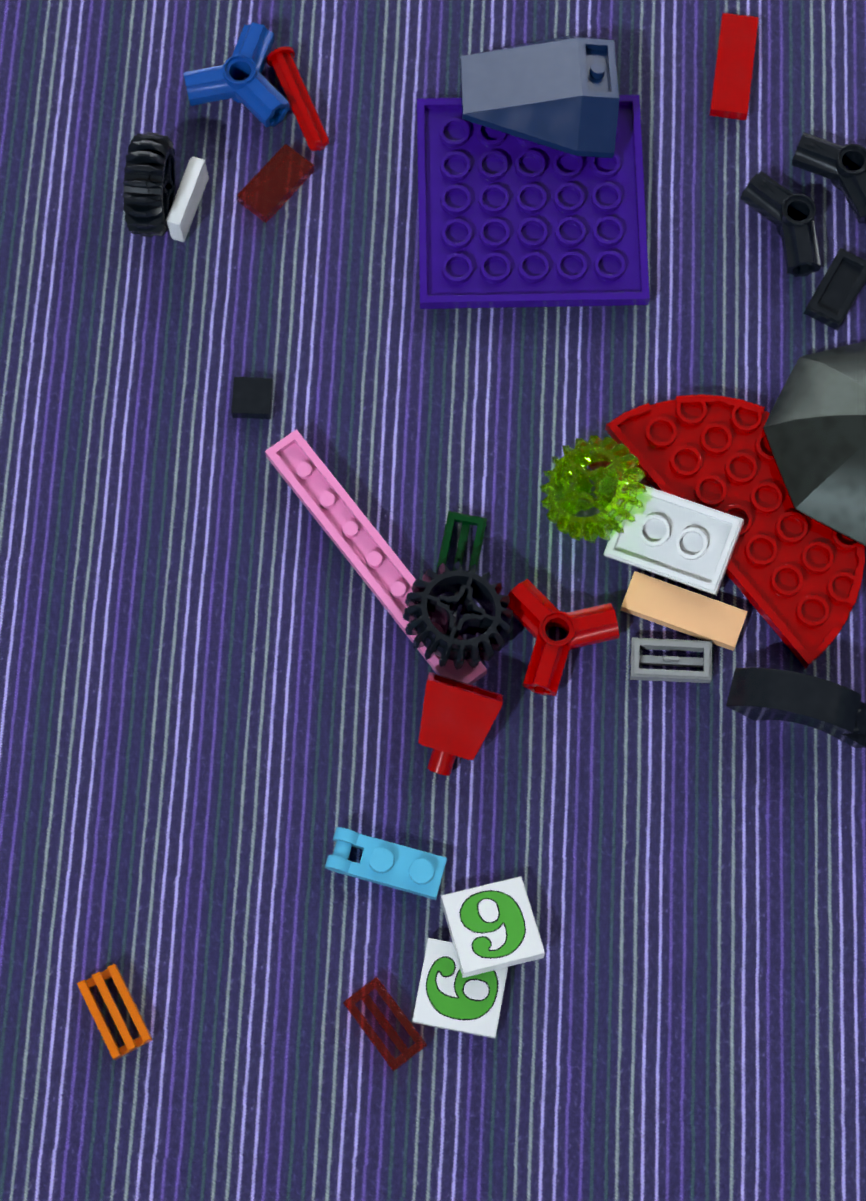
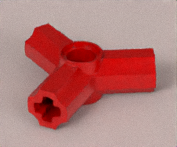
M528 579L516 585L507 595L509 596L510 603L506 609L513 611V616L536 638L522 684L523 687L534 693L544 696L557 695L570 649L619 639L618 621L611 603L565 613L559 611ZM551 627H560L566 632L567 637L561 641H554L547 636L546 631Z

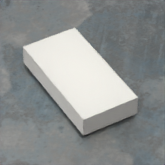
M193 156L190 158L166 219L170 236L174 240L185 242L208 182L209 176L204 159Z

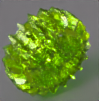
M591 435L588 443L582 438H576L575 449L568 445H562L564 456L561 459L557 456L551 457L552 462L555 464L553 471H543L550 481L540 486L541 491L548 495L541 503L544 508L549 510L546 515L549 521L557 523V530L563 534L569 533V536L577 541L584 537L586 541L595 543L598 535L603 540H610L611 529L618 533H624L622 522L625 519L629 522H635V517L631 514L633 507H643V503L636 498L637 495L647 492L646 487L639 483L645 477L644 471L637 467L640 463L639 459L635 455L629 454L628 447L622 443L617 444L610 437H605L602 441L598 436ZM600 461L612 462L605 468L600 466L595 470H589L586 467ZM593 486L596 487L595 490L592 492L591 488ZM590 493H594L597 499L590 495ZM592 507L600 511L588 517L575 516L580 510L587 511Z

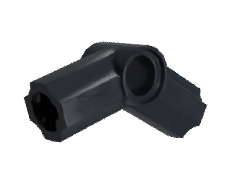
M804 132L791 165L831 179L835 188L843 192L858 223L866 224V148L859 144L840 146ZM845 165L852 166V167H854L856 170H855V171L849 170V169L845 168Z
M762 171L757 173L742 192L740 200L776 225L777 232L782 239L786 273L792 274L794 277H800L819 271L821 262L814 223L816 214L814 201L804 194L791 193ZM789 215H797L803 220L795 221Z

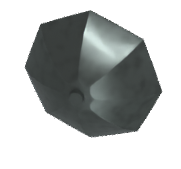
M866 341L799 357L777 398L763 430L795 510L866 546Z

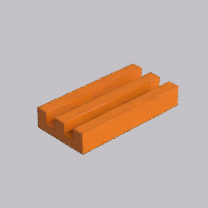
M115 963L108 966L106 970L93 974L91 978L77 983L113 1060H117L153 1040ZM110 978L113 979L139 1032L140 1037L134 1040L105 982ZM95 986L98 987L125 1043L121 1047H118L91 991V988Z

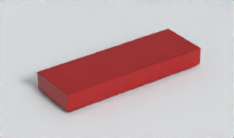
M722 13L709 116L746 120L759 17Z

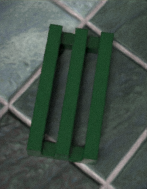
M448 511L437 568L442 563L447 564L455 522L462 523L454 563L459 561L462 566L470 525L477 526L469 568L475 564L478 569L487 518Z

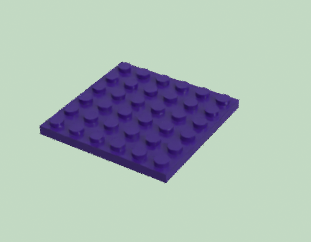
M619 95L613 158L575 156L462 119L461 98H417L420 309L649 305L650 291L640 95Z

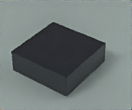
M234 377L232 417L271 419L273 378Z

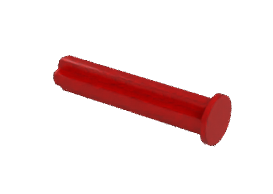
M289 46L277 48L267 56V64L275 70L311 151H321L329 144V137L293 59L295 52Z

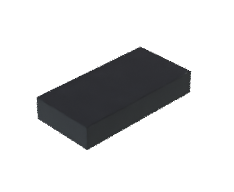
M840 248L808 303L804 314L838 331L866 282V260Z

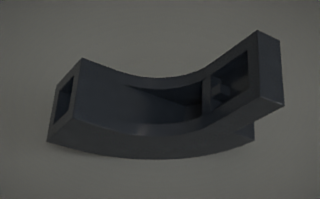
M735 668L726 704L730 709L752 720H781L807 725L826 732L854 748H866V704L861 702L862 694L837 683L802 673L771 668Z

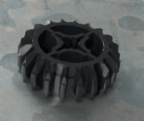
M147 132L146 134L134 135L126 155L123 181L125 221L132 234H140L142 237L163 236L168 231L166 219L175 198L177 175L175 150L173 149L171 139L168 136L159 135V133Z
M459 561L454 563L452 571L444 563L438 566L436 573L428 569L424 572L423 580L417 579L414 581L411 588L413 592L408 593L406 596L405 604L408 607L403 612V620L409 622L405 629L406 635H416L413 641L414 649L423 646L427 648L424 654L426 660L432 658L434 654L439 656L440 667L445 666L448 659L453 660L456 670L462 668L464 660L472 668L478 666L480 658L488 662L492 659L494 651H500L505 644L503 638H507L511 632V626L507 623L511 622L513 611L506 609L510 603L509 596L499 595L503 588L502 582L491 585L489 583L491 578L490 571L484 573L481 577L476 574L477 568L475 564L470 566L468 571L462 570ZM446 592H459L451 597L440 595L439 598L435 597ZM473 599H475L482 606V608L476 606V604L473 602ZM459 604H461L460 614L462 619H459L457 626L454 627L456 617L453 614L457 611ZM432 622L439 624L442 627L444 634L441 633L433 625ZM476 633L482 634L473 639H457L460 635L463 634H471L474 636L476 635Z

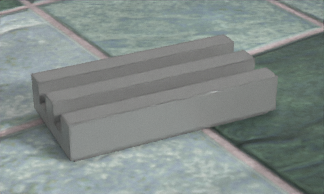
M631 638L630 680L690 683L711 682L712 641ZM640 649L703 652V658L640 655ZM639 665L702 667L703 671L639 668Z

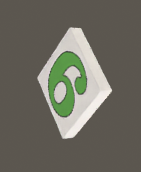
M521 876L441 895V904L463 978L544 958L545 951Z
M428 938L412 1023L495 1039L508 967L463 978L453 942Z

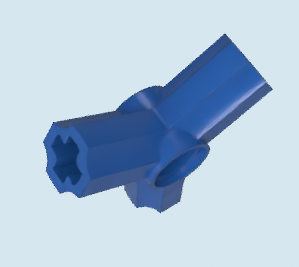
M254 22L244 25L233 55L225 61L224 65L183 72L190 106L232 99L235 102L242 103L266 128L269 126L275 127L284 120L286 113L290 110V103L261 75L266 64V58L270 54L275 41L274 33L269 31L264 25ZM240 77H247V79L242 81L236 80Z

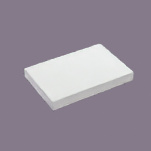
M631 481L603 555L717 596L743 527L744 519Z

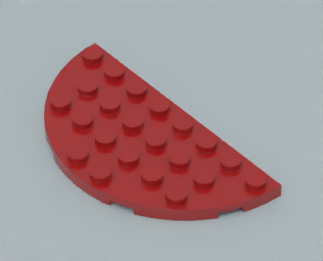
M719 395L676 396L674 400L658 402L652 405L649 403L643 404L607 423L605 430L655 489L744 519L743 527L725 573L805 668L811 665L835 640L857 600L864 571L865 546L795 510L763 430L770 415L769 412L764 411L765 407L742 399Z

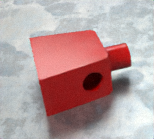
M429 672L418 740L420 745L433 749L427 769L440 775L449 776L456 756L467 760H474L502 707L503 695Z

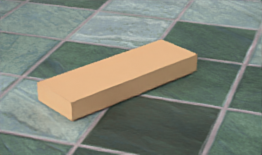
M636 571L633 573L620 611L698 639L712 641V644L732 651L736 647L748 612Z

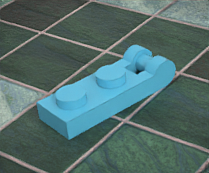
M336 827L333 837L336 844L333 855H328L326 869L430 899H437L447 863L446 857L359 834L346 828ZM352 847L363 850L360 864L348 860Z

